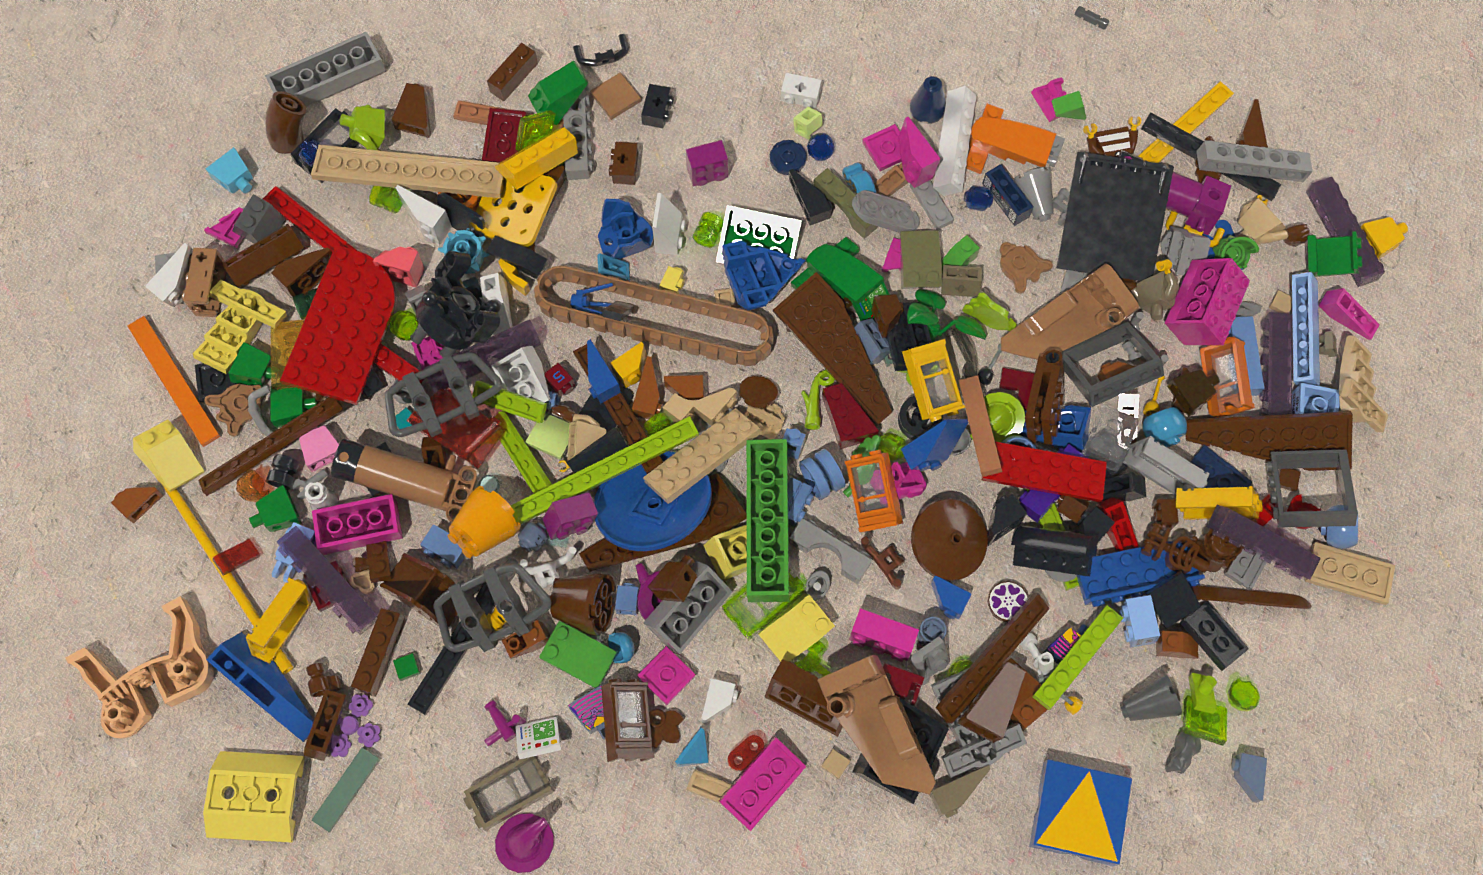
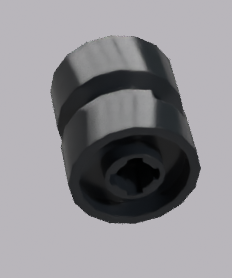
M276 454L271 464L273 470H269L265 482L277 488L284 485L287 490H290L294 481L292 475L296 474L300 462L294 458Z

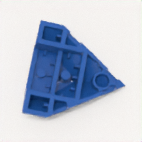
M742 241L722 245L726 276L738 305L747 310L766 306L806 260L801 258L796 260L787 257V254L759 246L758 248L751 247Z

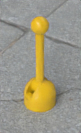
M1165 376L1158 378L1153 399L1144 406V415L1150 416L1160 411V406L1156 400L1161 382L1165 379Z

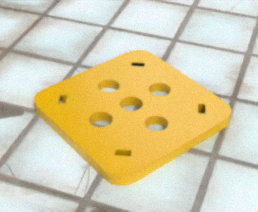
M541 175L524 185V190L521 193H517V190L504 178L501 197L482 196L476 209V213L481 215L485 221V228L482 230L474 223H471L472 227L482 232L486 238L493 239L494 236H498L523 247L531 246L536 240L557 190L556 181L552 177ZM502 199L499 206H494L496 200ZM517 202V207L510 210L511 204ZM533 206V210L525 214L527 207ZM510 219L509 225L503 227V222Z

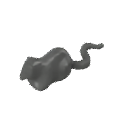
M1195 710L1197 717L1202 723V729L1200 731H1184L1177 736L1174 742L1175 750L1167 759L1166 772L1184 773L1189 768L1192 757L1200 752L1201 741L1199 737L1206 736L1210 731L1209 721L1202 711Z

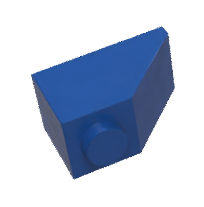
M934 576L931 585L940 610L944 612L943 614L946 617L959 620L972 594L940 577Z

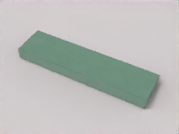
M362 747L312 818V821L326 831L331 832L380 759Z

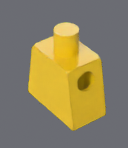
M1387 217L1364 223L1358 229L1357 235L1362 238V243L1376 262L1404 241L1405 237L1403 234L1408 232V227L1404 222L1396 224L1393 218Z

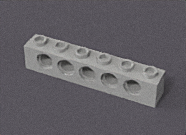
M589 82L563 117L564 127L576 137V141H582L577 143L578 154L565 161L567 180L590 179L589 172L593 171L592 160H589V155H592L591 144H588V139H591V129L587 128V123H590V111L587 112L586 107H590L589 95L586 96V91H589Z
M1205 140L1197 150L1199 170L1304 182L1313 172L1310 153L1214 142L1211 140Z

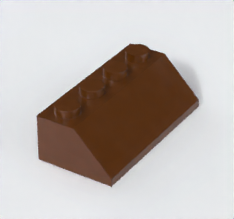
M782 659L771 678L764 697L838 737L843 727L837 718L832 716L827 710V701L817 681L820 678L816 677L812 672L797 667L793 662ZM840 701L835 703L836 711L841 712L843 709V704Z

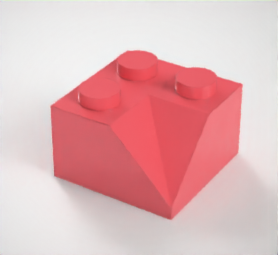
M399 246L390 251L384 250L373 260L375 266L379 267V265H382L391 281L412 287L418 286L424 271V265L419 253L412 247L404 248Z

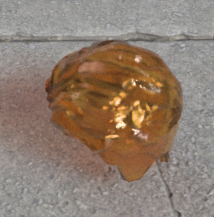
M249 469L237 480L236 491L246 501L255 503L270 492L269 489L263 491L264 480L253 469Z

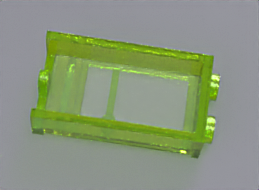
M790 568V602H748L746 585L722 606L723 613L748 641L804 594L803 582L798 577L794 578L790 574Z

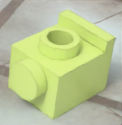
M810 107L805 108L793 118L795 133L806 139H809L810 135L823 125L822 114Z

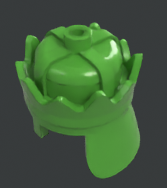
M1229 235L1228 238L1221 239L1219 245L1213 248L1215 253L1214 259L1232 258L1240 269H1245L1250 259V253H1258L1259 246L1248 237Z

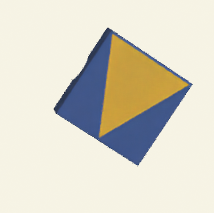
M1047 759L1043 762L1038 791L1039 803L1034 816L1029 847L1058 854H1072L1084 860L1109 866L1120 865L1132 778Z

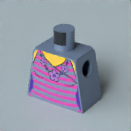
M601 686L567 706L589 734L598 730L604 740L605 727Z

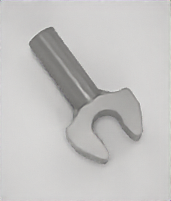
M322 469L307 481H302L298 478L294 481L291 489L296 491L300 487H304V490L297 497L299 499H306L305 487L309 483L321 481L328 474Z

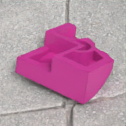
M1062 77L1051 80L1047 85L1036 87L1031 91V94L1049 122L1060 118L1055 115L1052 100L1067 95L1065 91H1062L1061 84L1064 82Z

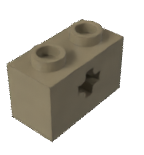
M943 265L941 295L977 297L981 289L982 267Z

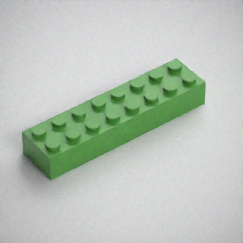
M787 439L746 440L748 602H790Z

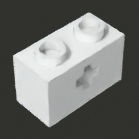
M786 73L781 89V101L787 104L802 105L806 108H816L821 90V80Z

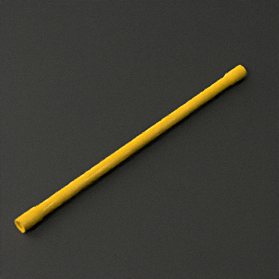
M162 484L249 621L256 628V623L259 621L260 616L179 491L175 489L169 492ZM280 649L273 660L282 674H286L294 667L286 654Z

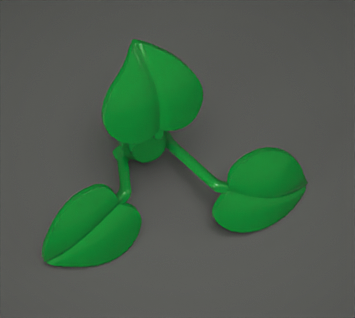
M918 289L915 292V298L921 304L912 303L908 308V324L920 323L927 325L931 342H934L937 336L941 337L952 325H955L959 331L986 340V334L982 326L975 319L967 316H959L957 320H953L940 330L939 319L935 311L936 308L944 309L946 305L945 300L941 295L931 290Z

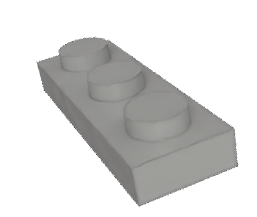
M930 180L916 188L910 183V188L936 230L953 223L952 215L937 191L933 188Z

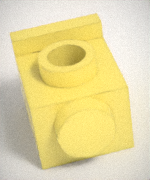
M668 266L659 285L660 290L666 289L679 294V290L683 288L685 279H683L684 271L678 267Z

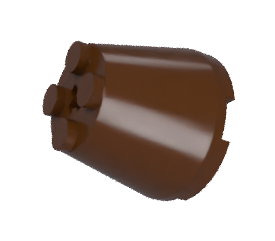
M599 573L555 578L552 593L549 595L552 617L587 634L600 636L601 632L608 630L615 610V606L612 605V592L616 591L613 577L609 574Z

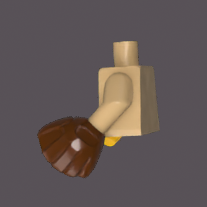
M1258 195L1256 200L1243 206L1238 223L1244 230L1236 237L1252 238L1258 245L1283 240L1286 244L1293 247L1299 246L1308 240L1310 230L1307 224L1285 229L1286 227L1267 207L1268 199L1262 201V195Z
M554 405L551 408L553 414L562 417L569 423L567 460H570L606 434V429L600 427V424L591 416L576 414L575 411L565 405ZM561 460L558 462L566 464V469L559 470L560 472H567L570 469L566 463L567 461Z

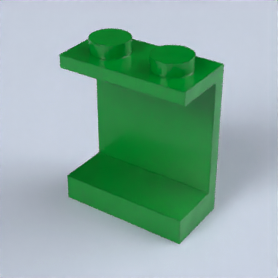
M1356 231L1352 232V236L1317 239L1316 235H1309V272H1312L1315 277L1359 274V268L1363 267L1362 256H1358V249H1362V238L1358 237Z

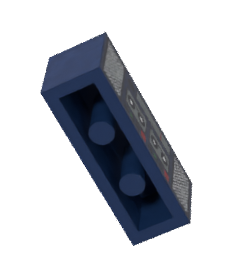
M1000 164L986 172L982 184L1011 223L1016 226L1028 219L1033 206L1003 166Z

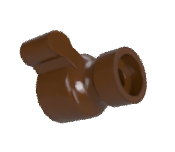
M315 663L306 667L307 674L311 677L308 681L311 697L323 696L325 689L330 691L342 689L339 676L323 675L324 668L322 663Z

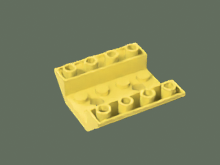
M220 751L210 769L203 810L206 838L293 843L296 821L292 820L291 817L297 778H302L305 756ZM232 787L234 795L232 798L226 799L224 792L227 788ZM270 790H276V799L269 802L267 800V793Z

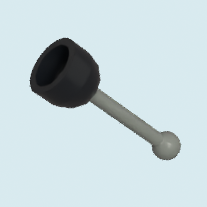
M1001 344L998 345V351L989 367L981 369L977 374L980 383L984 385H989L993 379L991 369L1001 353Z

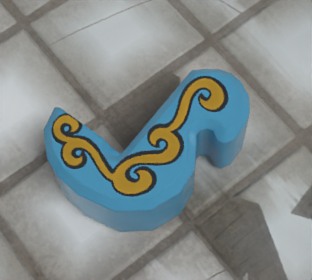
M857 162L843 168V177L856 194L863 190L876 193L874 182L870 174L865 170L863 171L862 164Z

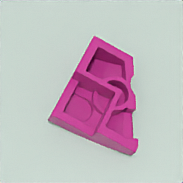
M430 336L424 338L421 344L411 342L422 371L440 363L439 360L443 358L440 355V351L445 346L436 342Z

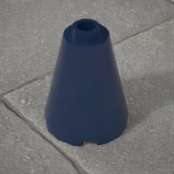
M934 76L926 78L911 99L910 112L919 122L924 121L932 124L938 122L944 116L946 101L942 82L939 78Z

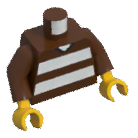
M1137 116L1136 124L1132 123L1133 117L1128 119L1131 129L1127 126L1097 132V125L1091 124L1092 130L1090 132L1089 127L1084 126L1083 132L1088 135L1089 153L1118 157L1120 151L1123 150L1133 154L1138 141L1137 126L1141 124V118Z

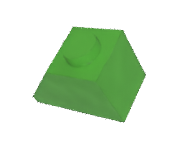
M966 235L941 260L942 274L943 265H969L977 258L980 247Z

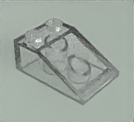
M1102 403L1081 453L1088 459L1107 462L1106 468L1117 472L1124 461L1140 419Z

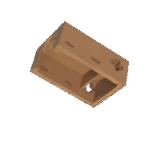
M193 248V253L189 257L190 268L189 272L186 273V288L182 292V300L195 316L217 317L219 315L221 302L211 298L209 295L210 290L220 279L226 280L227 271L222 265V262L225 260L217 249Z

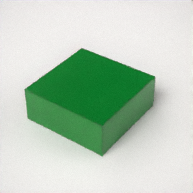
M413 653L393 660L400 681L420 674Z

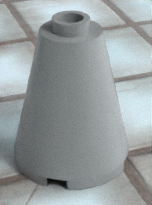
M1044 167L1024 172V177L1020 179L1019 175L1016 176L1014 182L1032 204L1033 210L1031 213L1035 220L1044 222L1051 219L1050 216L1053 215L1050 168L1047 167L1046 171Z

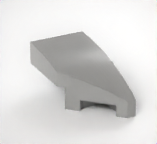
M1242 302L1236 315L1254 316L1261 312L1262 306Z

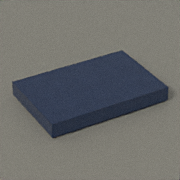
M1205 445L1190 461L1202 469L1204 473H1209L1206 488L1249 487L1252 484L1251 480Z

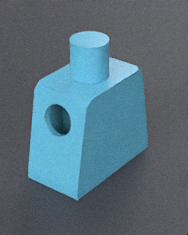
M234 147L206 168L209 176L230 193H235L239 189L243 193H248L252 189L249 181L253 177Z

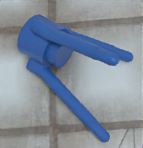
M613 283L576 290V293H573L571 296V307L575 310L602 315L601 311L586 307H608L612 303L591 302L589 296L585 294L612 287Z

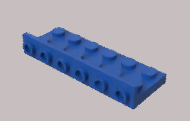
M1177 543L1175 547L1179 548L1183 544ZM1144 547L1092 557L1090 576L1077 575L1084 604H1092L1093 607L1104 605V601L1111 600L1112 603L1124 601V597L1128 596L1131 598L1142 597L1143 593L1175 575L1177 572L1170 570L1166 566L1165 550L1162 551L1160 558L1154 561L1152 560L1155 552L1154 549L1151 551V556H1145L1141 553ZM1193 567L1190 572L1183 574L1190 587L1200 585L1199 581L1205 579V575H1200L1199 571Z

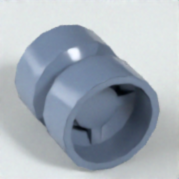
M928 617L921 623L917 639L923 647L937 637L943 640L947 633V627L942 619Z

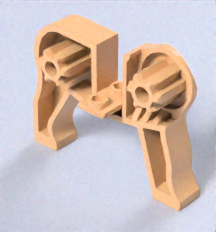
M181 596L161 606L163 611L172 618L169 655L143 663L119 679L93 651L85 647L65 657L67 663L75 666L80 671L83 680L94 690L99 700L102 701L101 726L109 736L119 739L131 737L153 718L140 691V688L144 689L151 686L153 681H155L164 703L171 707L203 693L211 685L215 674L214 666L206 660L209 655L205 652L201 643L200 627L187 600Z

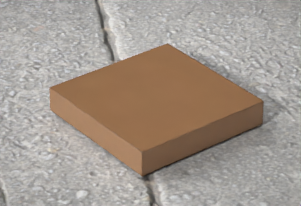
M621 73L590 90L593 98L611 120L641 102L640 96Z

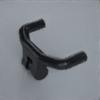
M620 34L618 36L622 47L620 51L614 54L613 50L610 49L604 53H594L595 59L583 58L580 45L573 46L577 62L583 66L597 67L618 61L629 51L626 35Z

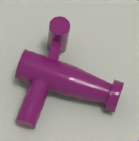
M495 700L490 701L484 708L486 711H489L498 730L484 740L487 746H491L502 737L505 742L512 740L516 736L512 727L517 724H525L526 718L515 714L512 720L508 722L496 707L497 703Z

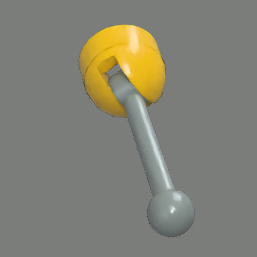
M1041 676L1038 679V682L1041 685L1046 681V677ZM1064 694L1061 696L1065 700L1064 706L1066 710L1072 715L1081 709L1083 701L1078 697H1066Z

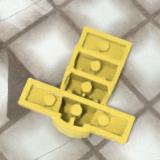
M220 279L210 290L209 295L211 298L228 305V307L215 318L216 324L204 335L205 341L194 351L193 357L227 374L243 342L250 345L262 323L276 329L287 314L285 310L266 302L258 293L247 289H240Z

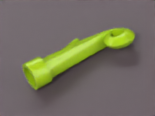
M826 370L819 372L814 377L809 397L804 390L801 392L806 406L805 428L810 430L820 429V385L829 386L834 382V378ZM825 377H829L826 381L822 380Z

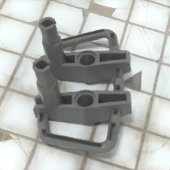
M473 352L453 357L449 355L440 359V363L416 374L414 372L402 377L403 380L398 381L385 392L389 431L396 437H404L427 429L431 437H434L443 432L440 424L464 413L469 420L480 415L477 405L501 390L502 381L500 377ZM472 360L494 383V386L473 398L466 378L463 377L456 365L459 362ZM444 370L451 392L460 407L437 417L430 397L426 394L419 381ZM407 387L412 405L422 422L398 429L393 395L402 388Z
M510 558L501 566L495 564L493 567L485 569L483 571L484 574H476V576L474 575L472 579L466 582L461 580L456 584H452L448 588L449 590L445 591L435 600L434 610L443 643L452 652H460L477 646L486 652L495 648L498 644L497 640L516 632L520 637L530 632L533 628L531 622L550 609V596L518 564L516 559ZM514 572L543 601L540 607L529 614L526 613L520 596L509 582ZM485 582H487L497 611L509 624V626L493 632L484 610L481 609L474 597ZM450 598H452L462 627L467 630L472 640L458 644L452 642L442 607ZM505 600L509 601L512 606L507 605ZM471 617H474L477 622H474Z

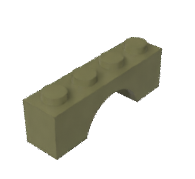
M827 168L814 178L813 186L820 190L827 200L835 203L845 213L851 227L863 239L878 228V226L863 221L855 213L852 207V199L856 194L832 171Z

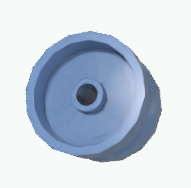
M826 449L815 453L814 460L807 457L799 462L801 473L806 483L813 487L812 493L818 500H823L830 496V489L837 492L845 487L846 484L842 472Z

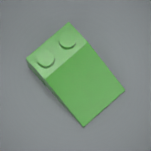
M558 621L539 658L574 678L597 688L601 685L618 652Z

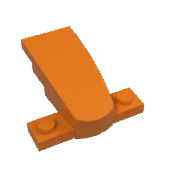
M987 103L982 117L975 121L971 129L970 150L967 156L966 169L981 174L988 153L1004 161L1010 158L1024 165L1027 161L1039 167H1045L1056 133L1028 124L1001 119L1004 109Z

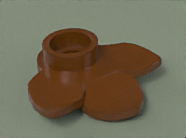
M661 709L651 710L649 712L652 747L657 749L662 741L671 744L679 743L680 733L677 725L683 722V717L673 710L666 712ZM659 716L661 721L654 723L653 718Z

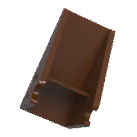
M403 553L402 558L391 571L392 579L384 581L379 586L439 627L434 610V602L445 591L449 590L448 588L452 584L456 583L446 574L441 573L436 567ZM452 598L442 605L448 629L458 618Z

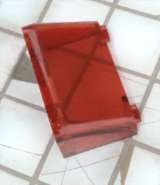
M448 387L445 390L441 388L430 397L437 417L460 407L451 389ZM414 411L407 419V422L410 425L421 423L422 420ZM479 412V416L470 420L464 413L440 424L443 432L434 437H431L427 429L420 432L469 462L476 469H479L505 432V429L500 426L502 422L493 416L488 418Z

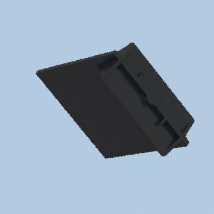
M1077 152L1056 268L1091 274L1104 264H1108L1114 269L1119 278L1142 281L1153 276L1174 166L1147 162V160L1139 161Z

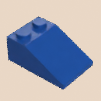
M945 419L903 447L901 450L910 469L920 471L939 469L942 466L941 463L946 461L969 423L968 420Z

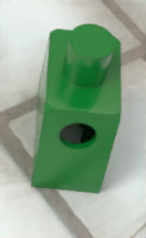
M243 342L229 371L230 382L250 386L260 385L262 387L267 378L277 381L280 376V370L272 368V357L269 354Z
M270 386L271 422L276 428L284 426L318 404L316 397L307 398V394L302 389Z
M284 485L257 501L255 504L259 513L249 517L253 528L264 524L270 532L289 528L293 522L299 525L302 524L291 495Z

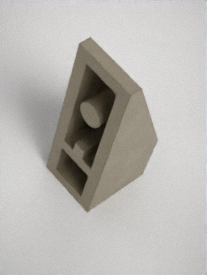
M990 766L983 767L932 790L930 797L939 816L945 815L946 818L958 814L957 809L965 803L990 771Z

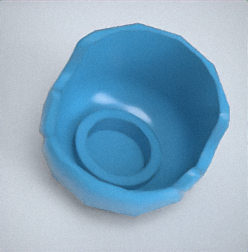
M624 632L609 635V648L618 652L613 662L621 664L630 661L634 654V643L631 637Z

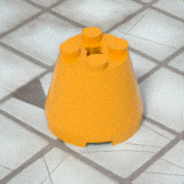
M478 486L470 493L449 527L450 533L447 537L453 544L457 543L467 558H472L515 536L520 531L521 525L519 522H516L513 517L515 511L503 497L494 490L490 493L484 490L483 486Z

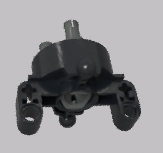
M448 251L435 268V278L431 279L433 286L423 294L421 301L416 306V317L419 323L418 328L410 336L411 340L415 344H421L428 334L436 342L445 346L440 351V355L443 358L449 355L452 357L456 350L467 349L474 342H487L500 325V316L498 314L500 304L498 301L489 300L485 302L481 297L476 298L470 291L465 289L461 278L471 265V257L468 253Z

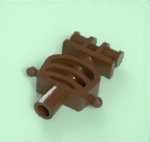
M1157 523L1152 524L1153 528L1147 534L1150 539H1145V546L1141 550L1143 555L1151 556V551L1154 549L1155 552L1152 560L1156 561L1160 558L1162 551L1165 550L1166 566L1177 573L1180 571L1183 574H1187L1191 571L1192 567L1203 573L1208 570L1210 562L1197 556L1200 546L1195 543L1198 540L1197 536H1192L1191 539L1181 536L1171 544H1168L1166 541L1171 529H1165L1161 536L1159 532L1163 527ZM1177 543L1183 544L1179 548L1175 547Z

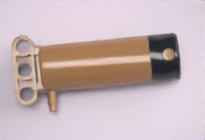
M342 439L331 467L332 477L446 511V517L450 523L454 520L450 518L451 511L455 509L460 511L477 482V473L471 466L463 467L459 473L453 472L456 463L455 455H450L445 469L349 439ZM465 472L474 474L471 481L463 480L462 476ZM461 490L467 492L466 499L458 500L456 498L457 492Z

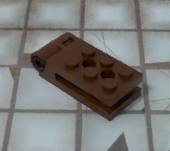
M1048 350L1043 356H1038L1025 415L1027 436L1033 443H1037L1038 435L1041 436L1042 430L1044 444H1053L1054 437L1058 435L1057 421L1061 420L1062 414L1060 406H1063L1065 401V395L1063 394L1065 386L1063 357L1058 350Z

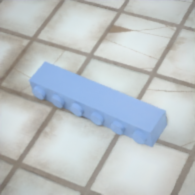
M1312 272L1292 275L1293 382L1297 387L1301 383L1320 386L1318 281Z

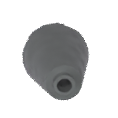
M1167 675L1161 676L1123 700V706H1120L1124 718L1136 721L1181 715L1182 709Z

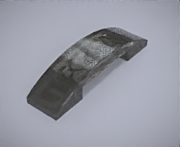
M945 313L940 314L938 323L941 329L946 327L953 319ZM952 325L944 332L946 338L954 337L966 361L962 369L965 378L977 376V360L973 346L968 336L959 331L955 325Z

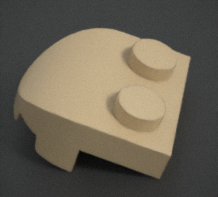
M775 403L772 406L771 404L768 405L766 408H754L748 405L747 411L744 414L760 428L761 434L756 437L758 440L776 439L781 432L785 419L781 413V408Z

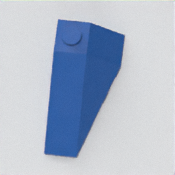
M1074 405L1065 406L1064 409H1061V420L1057 421L1058 435L1054 437L1053 444L1047 445L1065 449L1069 444L1080 453H1084L1089 434L1091 408ZM1025 423L1020 436L1028 438ZM1043 430L1041 436L1038 435L1037 441L1044 443Z

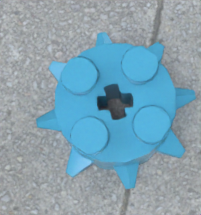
M469 228L458 230L456 234L449 232L443 247L438 248V251L444 253V255L448 251L468 253L471 257V265L465 274L480 271L484 257L490 256L482 248L486 240L485 236L476 237L473 232H470Z

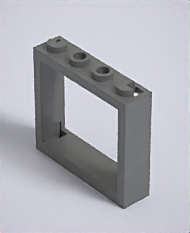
M1129 322L1100 333L1061 352L1064 372L1092 407L1164 376L1162 360ZM1128 339L1147 361L1092 386L1074 364Z
M1347 450L1271 452L1270 461L1266 462L1267 472H1271L1268 482L1269 488H1273V491H1271V503H1275L1273 519H1277L1278 528L1356 526L1358 512ZM1337 467L1344 510L1284 512L1278 469Z

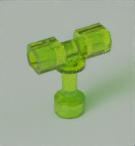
M819 640L807 649L808 654L802 660L798 659L794 663L805 671H817L823 677L831 674L830 671L820 664V657L827 651V648Z

